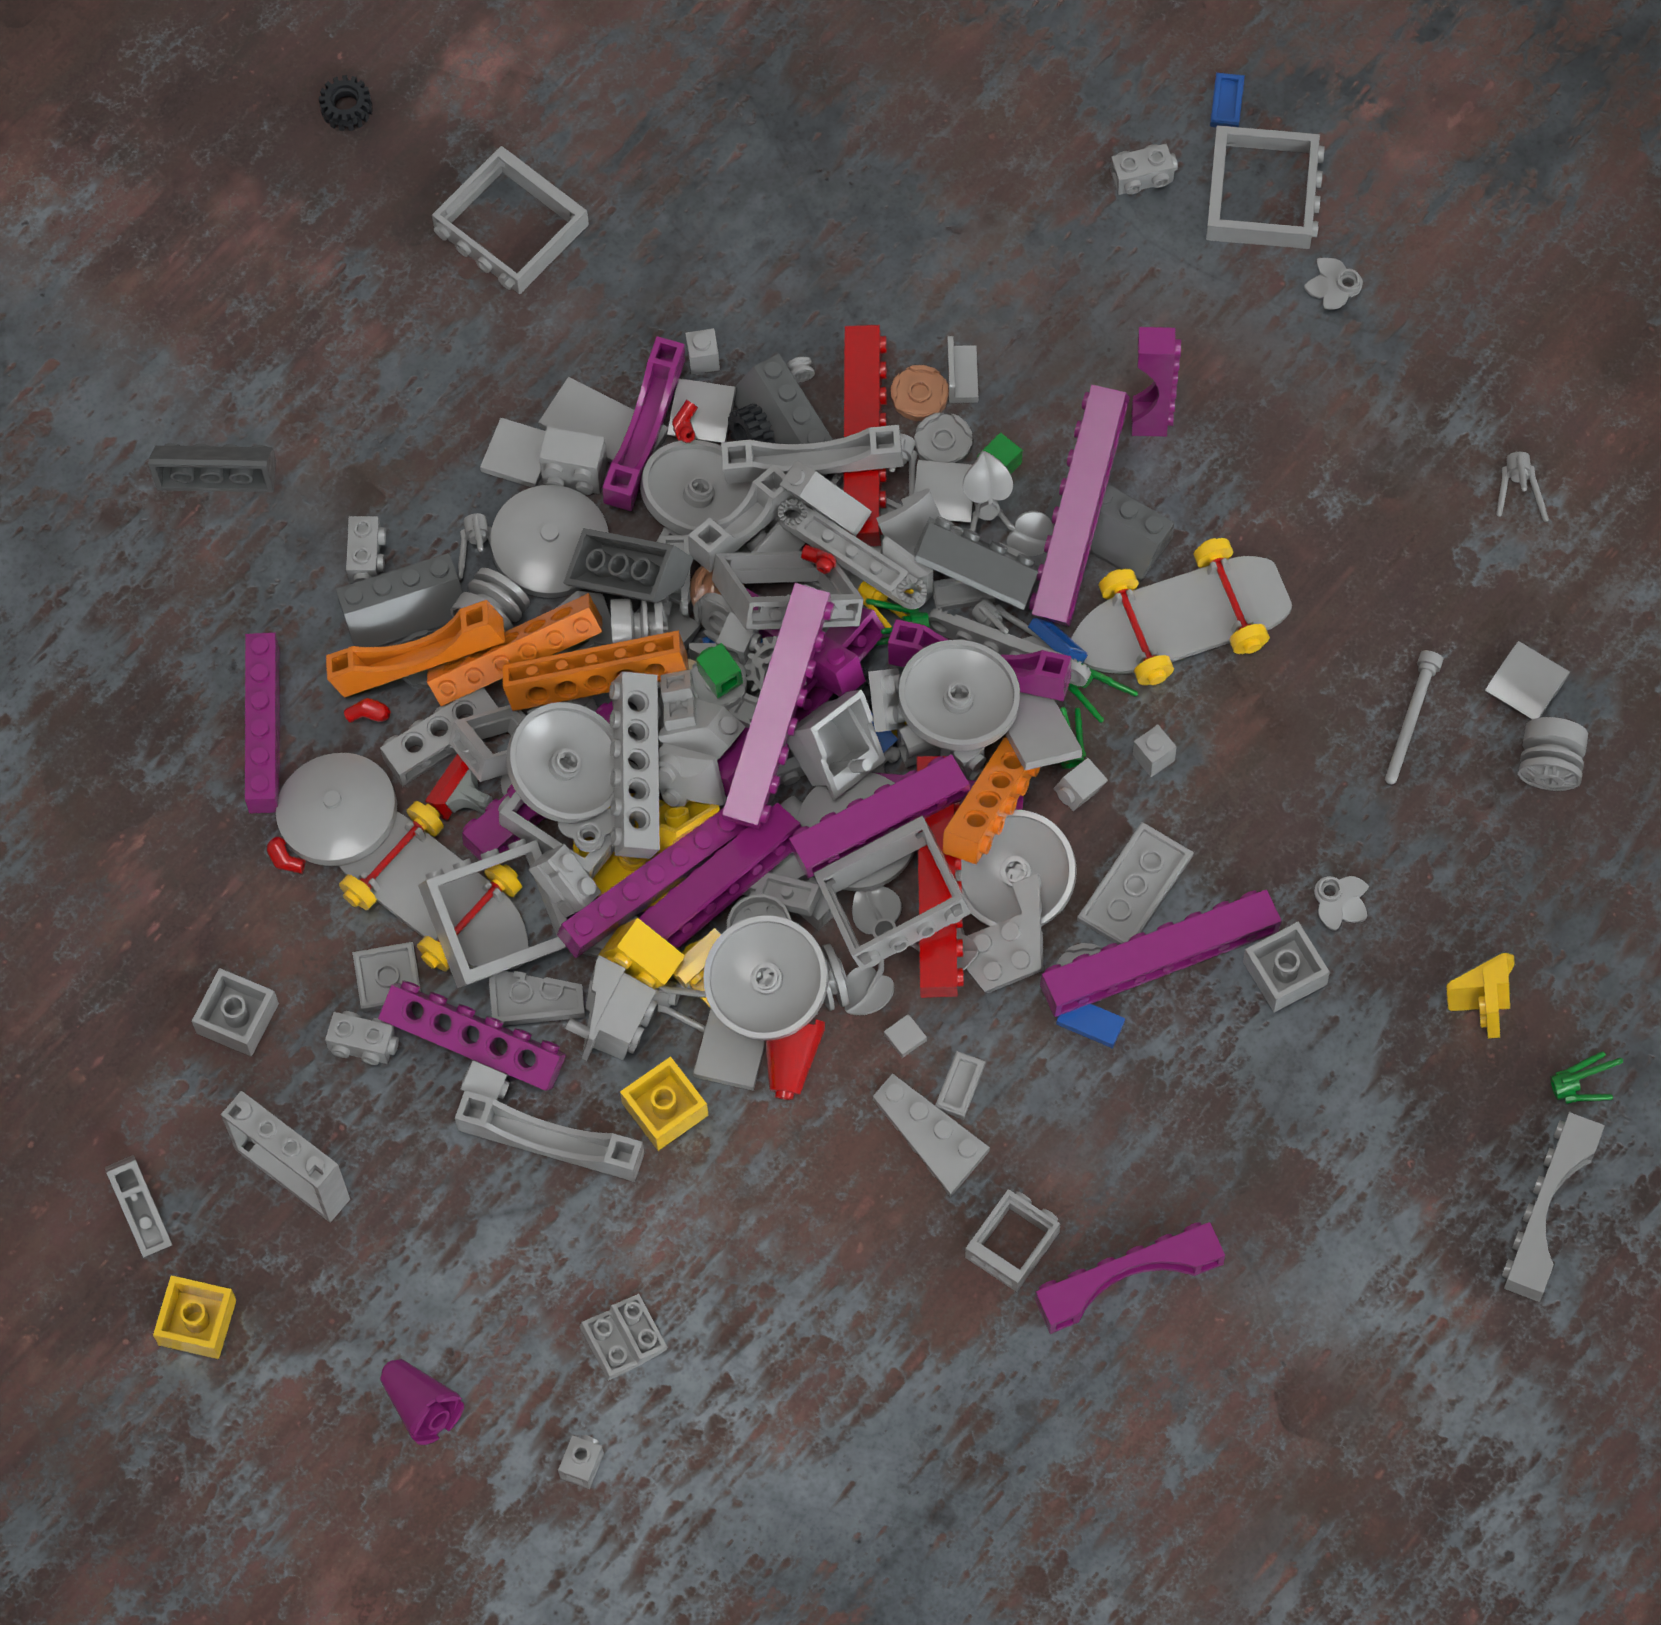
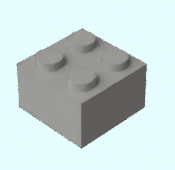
M547 427L539 455L543 484L569 487L584 495L592 493L601 494L608 466L605 437Z
M1299 921L1246 948L1244 952L1243 963L1274 1013L1321 989L1328 983L1330 971Z
M219 968L192 1019V1024L198 1035L252 1057L279 1002L275 991Z

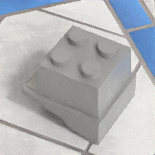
M862 690L846 692L836 700L823 703L798 722L794 736L789 735L787 739V744L811 785L827 786L832 800L837 799L886 761L872 721H874Z
M600 955L596 960L589 982L585 1011L589 1012L587 1026L570 1018L565 1029L585 1038L582 1059L587 1061L593 1048L624 1060L627 1052L632 1054L635 1052L644 1031L641 1025L647 1028L655 1012L654 1010L658 1002L654 1001L653 998L656 990L624 973L626 968Z

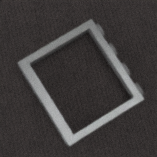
M1217 125L1206 240L1310 249L1311 238L1317 237L1319 221H1313L1314 213H1319L1321 196H1315L1316 188H1321L1323 171L1317 170L1318 163H1323L1325 146L1319 145L1320 134ZM1226 146L1309 153L1303 227L1220 219Z
M500 146L432 214L434 232L442 240L448 239L451 241L459 253L465 257L469 255L476 261L481 270L485 273L491 272L498 278L503 287L508 290L512 288L518 294H521L589 225L586 209L503 146ZM501 173H504L568 222L518 273L514 272L452 224Z
M802 551L715 554L712 581L745 630L780 629L791 596L751 597L744 587V583L819 581L824 590L830 593L831 602L835 603L830 621H824L823 627L860 626L864 599L838 563L831 569L830 573L823 574L817 570L816 564L801 558Z
M628 760L629 765L633 769L638 770V766ZM517 792L511 798L507 796L498 808L499 825L520 839H525L526 843L537 840L540 851L543 854L562 845V843L516 813L524 804V801ZM637 792L633 796L635 799H639ZM629 818L630 824L634 827V819ZM610 834L605 837L602 847L596 851L589 852L585 859L571 849L569 850L591 879H593L613 854L615 846L611 844Z
M923 816L814 872V876L849 952L861 971L877 965L881 960L904 951L908 946L923 938L931 937L938 930L957 923L963 917L971 914L935 836ZM928 845L952 898L860 946L836 892Z
M525 839L518 840L509 844V850L499 853L498 849L481 854L482 860L471 863L470 858L453 864V871L444 873L443 869L430 872L425 875L427 880L418 885L457 988L567 948L557 936L561 924L567 918L535 879L557 937L469 969L438 886L523 855L526 856L531 867L542 855L537 840L526 843Z
M240 1091L221 1113L235 1150L331 1223L348 1203L350 1197L339 1165L244 1092ZM248 1142H252L255 1145L248 1152L244 1147Z

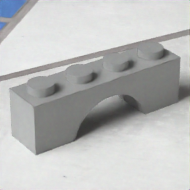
M773 464L752 482L747 496L730 515L721 520H712L709 517L688 535L690 556L711 572L714 568L716 553H734L777 517L780 503L785 502L787 499L795 500L792 494L780 486L786 474Z

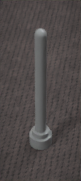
M1421 651L1417 661L1420 674L1385 776V781L1390 785L1395 784L1398 779L1431 677L1440 671L1444 660L1441 655L1433 651Z

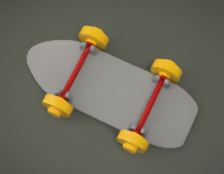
M1213 538L1203 542L1193 553L1200 569L1136 590L1134 589L1137 588L1139 583L1133 570L1118 569L1108 573L1099 582L1098 586L1103 598L1109 600L1100 604L1083 619L1071 639L1087 652L1088 656L1083 664H1086L1091 669L1115 674L1134 673L1140 685H1157L1165 681L1173 673L1174 667L1172 662L1228 643L1231 644L1234 653L1250 654L1260 650L1270 638L1267 630L1280 624L1290 614L1292 602L1277 567L1272 560L1256 556H1241L1229 559L1233 554L1229 540L1226 538Z
M414 801L407 809V814L412 821L397 812L391 832L375 851L356 862L339 865V868L345 875L339 886L344 892L343 897L352 906H360L365 910H369L377 901L423 937L417 944V948L422 953V960L433 969L437 967L447 972L449 965L418 885L427 880L426 874L438 869H443L444 873L453 871V864L463 860L433 838L444 828L442 821L439 819L440 814L429 804L424 805L419 801ZM499 864L485 869L484 873L490 881L477 872L438 886L469 967L476 968L529 948L524 922L515 905L506 896L514 897L522 889V885L517 879V873L506 864ZM519 965V966H517V967H514V968H511V969L506 970V971H510V970H513V969H517V968H519L521 965Z

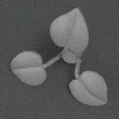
M982 451L963 479V491L974 502L976 509L972 513L973 518L970 530L975 532L979 518L992 520L999 516L1007 528L1012 530L1006 540L1009 547L1027 554V556H1037L1045 553L1044 546L1047 536L1052 535L1054 530V524H1052L1051 519L1042 512L1028 511L1019 515L1015 525H1013L1005 516L998 503V500L1008 498L1012 492L1013 480L1011 474L1000 460L990 453ZM953 526V528L963 532L962 528L958 526Z
M880 886L871 890L855 892L852 915L854 923L860 931L865 934H873L874 938L897 927L894 922L898 920L901 914L902 903L899 896L893 890ZM956 931L957 939H963V957H957V968H963L964 971L977 957L979 950L969 937ZM914 943L910 945L920 952L919 944ZM884 959L878 963L877 972L873 967H868L862 971L857 967L847 975L849 1005L845 1006V1011L848 1014L867 1015L874 1013L886 1006L892 998L894 982L890 977L882 975L884 972Z

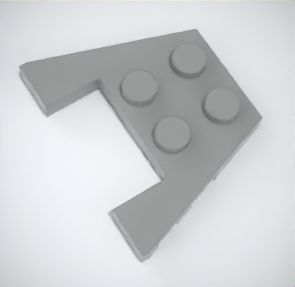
M1034 874L1012 883L1022 911L1021 914L967 936L975 943L979 952L966 969L986 993L1044 971L1043 932L1041 931L1042 902L1040 900V887H1042L1039 874ZM956 928L957 932L965 935L963 928Z

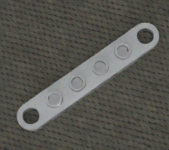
M787 499L785 502L780 503L777 511V520L783 528L810 546L831 553L836 558V563L904 608L917 609L924 605L927 599V588L922 580L919 581L918 578L910 575L907 570L816 510L810 509L802 501ZM788 510H796L800 513L798 519L790 520V518L787 519L784 513ZM907 589H916L920 595L918 598L910 599L906 595L904 596V592Z
M933 608L928 614L930 629L953 640H967L980 643L993 649L1000 655H1020L1040 650L1061 654L1008 633L1004 634L1000 630L960 615L952 616V614H947L948 611L943 612V609ZM1072 658L1070 684L1084 686L1091 676L1090 668L1086 667V664L1081 665V661L1077 663V659L1073 660Z

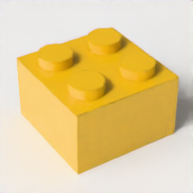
M639 918L619 926L598 954V956L600 955L626 968L624 973L653 989L664 986L685 957L684 954Z
M671 1056L620 1091L623 1106L658 1151L708 1116L707 1103Z
M171 1275L153 1333L157 1344L167 1348L219 1359L236 1304V1298L232 1289Z

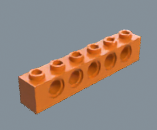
M585 594L504 632L505 643L429 668L427 683L440 706H444L502 679L503 665L552 656L602 633V616L590 594Z
M678 630L503 665V688L512 711L608 693L611 682L622 671L657 675V682H661V675L688 670V655Z
M1006 735L944 830V854L977 865L982 855L989 853L995 834L1000 835L1007 815L1014 813L1019 796L1026 794L1031 777L1038 775L1041 767L1024 770Z

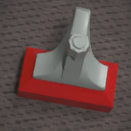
M458 754L425 800L427 804L438 811L440 814L439 818L447 821L452 813L462 808H471L484 814L486 807L493 801L492 796L479 790L478 779Z

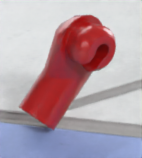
M688 400L684 402L672 421L677 440L684 443H691L695 439V431L690 420L698 409L695 404Z
M806 545L801 553L803 560L816 564L817 570L823 574L830 573L831 569L836 566L837 561L834 555L818 548Z
M365 698L344 709L345 718L350 723L361 717L378 722L386 721L391 713L389 707L384 703L371 698Z
M274 837L267 844V853L274 866L278 869L302 874L305 868V859L289 856L285 846L286 842L283 838Z

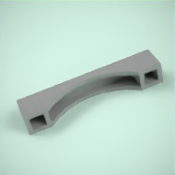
M899 425L871 427L844 438L810 444H775L755 440L721 442L723 472L727 484L752 482L773 464L787 474L796 460L815 470L820 475L904 466Z
M464 1091L455 1116L458 1131L633 1182L636 1180L645 1154L642 1141L614 1133L589 1132L550 1123L522 1113L493 1098L469 1091Z
M1569 1112L1566 1122L1559 1120L1553 1136L1559 1139L1556 1149L1549 1147L1543 1163L1544 1166L1549 1167L1545 1177L1539 1175L1533 1193L1538 1194L1535 1205L1528 1204L1522 1220L1528 1222L1525 1233L1518 1231L1512 1249L1517 1250L1515 1260H1507L1501 1276L1507 1278L1504 1289L1540 1302L1554 1265L1548 1251L1546 1239V1215L1549 1204L1555 1192L1566 1179L1577 1170L1591 1163L1605 1125Z

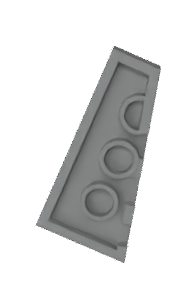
M893 1073L873 1096V1101L896 1130L900 1131L908 1141V1145L919 1155L926 1164L927 1169L939 1180L950 1197L990 1150L989 1146Z

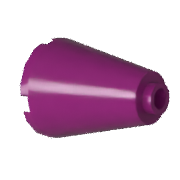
M403 1359L392 1360L383 1367L380 1381L409 1435L418 1445H427L440 1439L437 1435L444 1428L449 1432L455 1426L464 1410V1403L461 1401L462 1398L458 1393Z

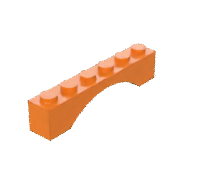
M484 600L459 609L445 626L418 640L386 647L351 646L326 655L327 680L345 698L505 643L503 617L488 600Z

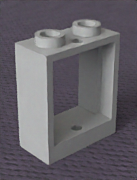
M507 705L455 720L449 744L480 782L508 774L507 750L492 754L481 739L505 732L512 735L515 728L527 715L521 710L512 711L511 706Z
M1008 1189L965 1248V1258L1018 1292L1060 1233V1223L1058 1218L1049 1210L1042 1209L1041 1211L1033 1206L1031 1199L1021 1192H1016L1015 1194ZM1009 1209L1046 1233L1020 1270L983 1246Z

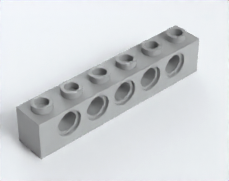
M622 671L611 682L609 690L610 699H613L610 727L614 729V739L610 745V756L614 758V768L610 775V784L614 787V798L611 801L610 811L611 815L615 816V827H613L611 832V844L615 846V856L650 859L660 850L657 675ZM628 702L635 704L638 712L630 709ZM628 731L634 732L638 737V741L633 740L629 736ZM628 760H633L638 765V770L633 769L629 765ZM629 789L636 791L639 799L633 798L629 793ZM629 818L636 820L639 828H634L630 824Z

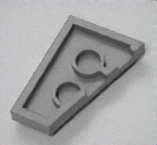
M503 971L489 977L492 1017L504 1022L503 1026L585 1017L582 984L548 977L543 979L528 976L526 973L514 971V973Z

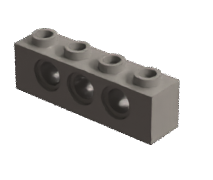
M484 687L450 704L439 706L430 717L425 720L415 721L409 727V730L399 736L394 735L387 739L383 746L380 747L383 760L403 787L457 753L449 744L455 720H459L458 718L463 714H471L473 716L497 709L498 706ZM437 730L447 731L445 735L440 737L433 735ZM415 745L422 747L420 751L415 753L408 751L410 747Z

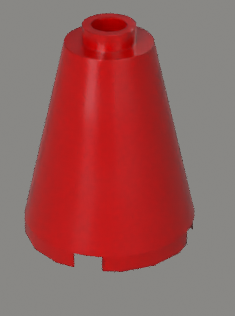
M816 1019L815 1024H807L804 1028L790 1036L776 1040H765L769 1090L775 1092V1098L793 1100L794 1095L801 1094L824 1034L825 1022Z

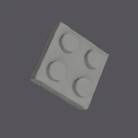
M898 668L868 671L875 732L897 730L904 727V722L906 721L901 714L898 703V688L901 677Z

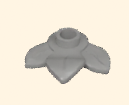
M1318 258L1317 267L1320 275L1304 285V289L1312 297L1323 299L1324 309L1333 310L1344 306L1349 297L1359 294L1363 281L1358 272L1353 269H1346L1340 260ZM1349 282L1353 286L1347 287L1344 286L1343 283Z
M608 808L593 819L578 823L558 822V827L564 836L574 840L577 848L584 852H593L600 849L604 844L605 837L611 834L613 827H615V816L611 815L610 808ZM586 837H593V838H594L593 840H590V841L584 840Z
M1331 876L1321 878L1315 885L1314 895L1320 903L1318 915L1323 924L1329 929L1336 931L1340 927L1342 920L1350 923L1365 921L1367 919V911L1360 897L1368 890V884L1354 876H1348L1340 880ZM1332 889L1335 892V894L1333 896H1327L1325 895L1324 890Z

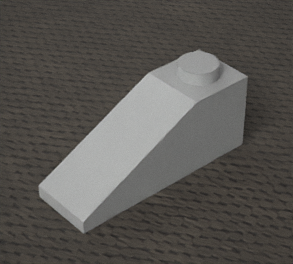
M134 1155L106 1166L105 1170L143 1258L171 1246L170 1238Z

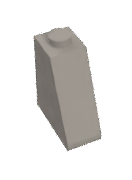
M797 460L780 483L781 487L799 501H802L804 505L812 510H816L854 536H857L872 513L870 509L818 472Z

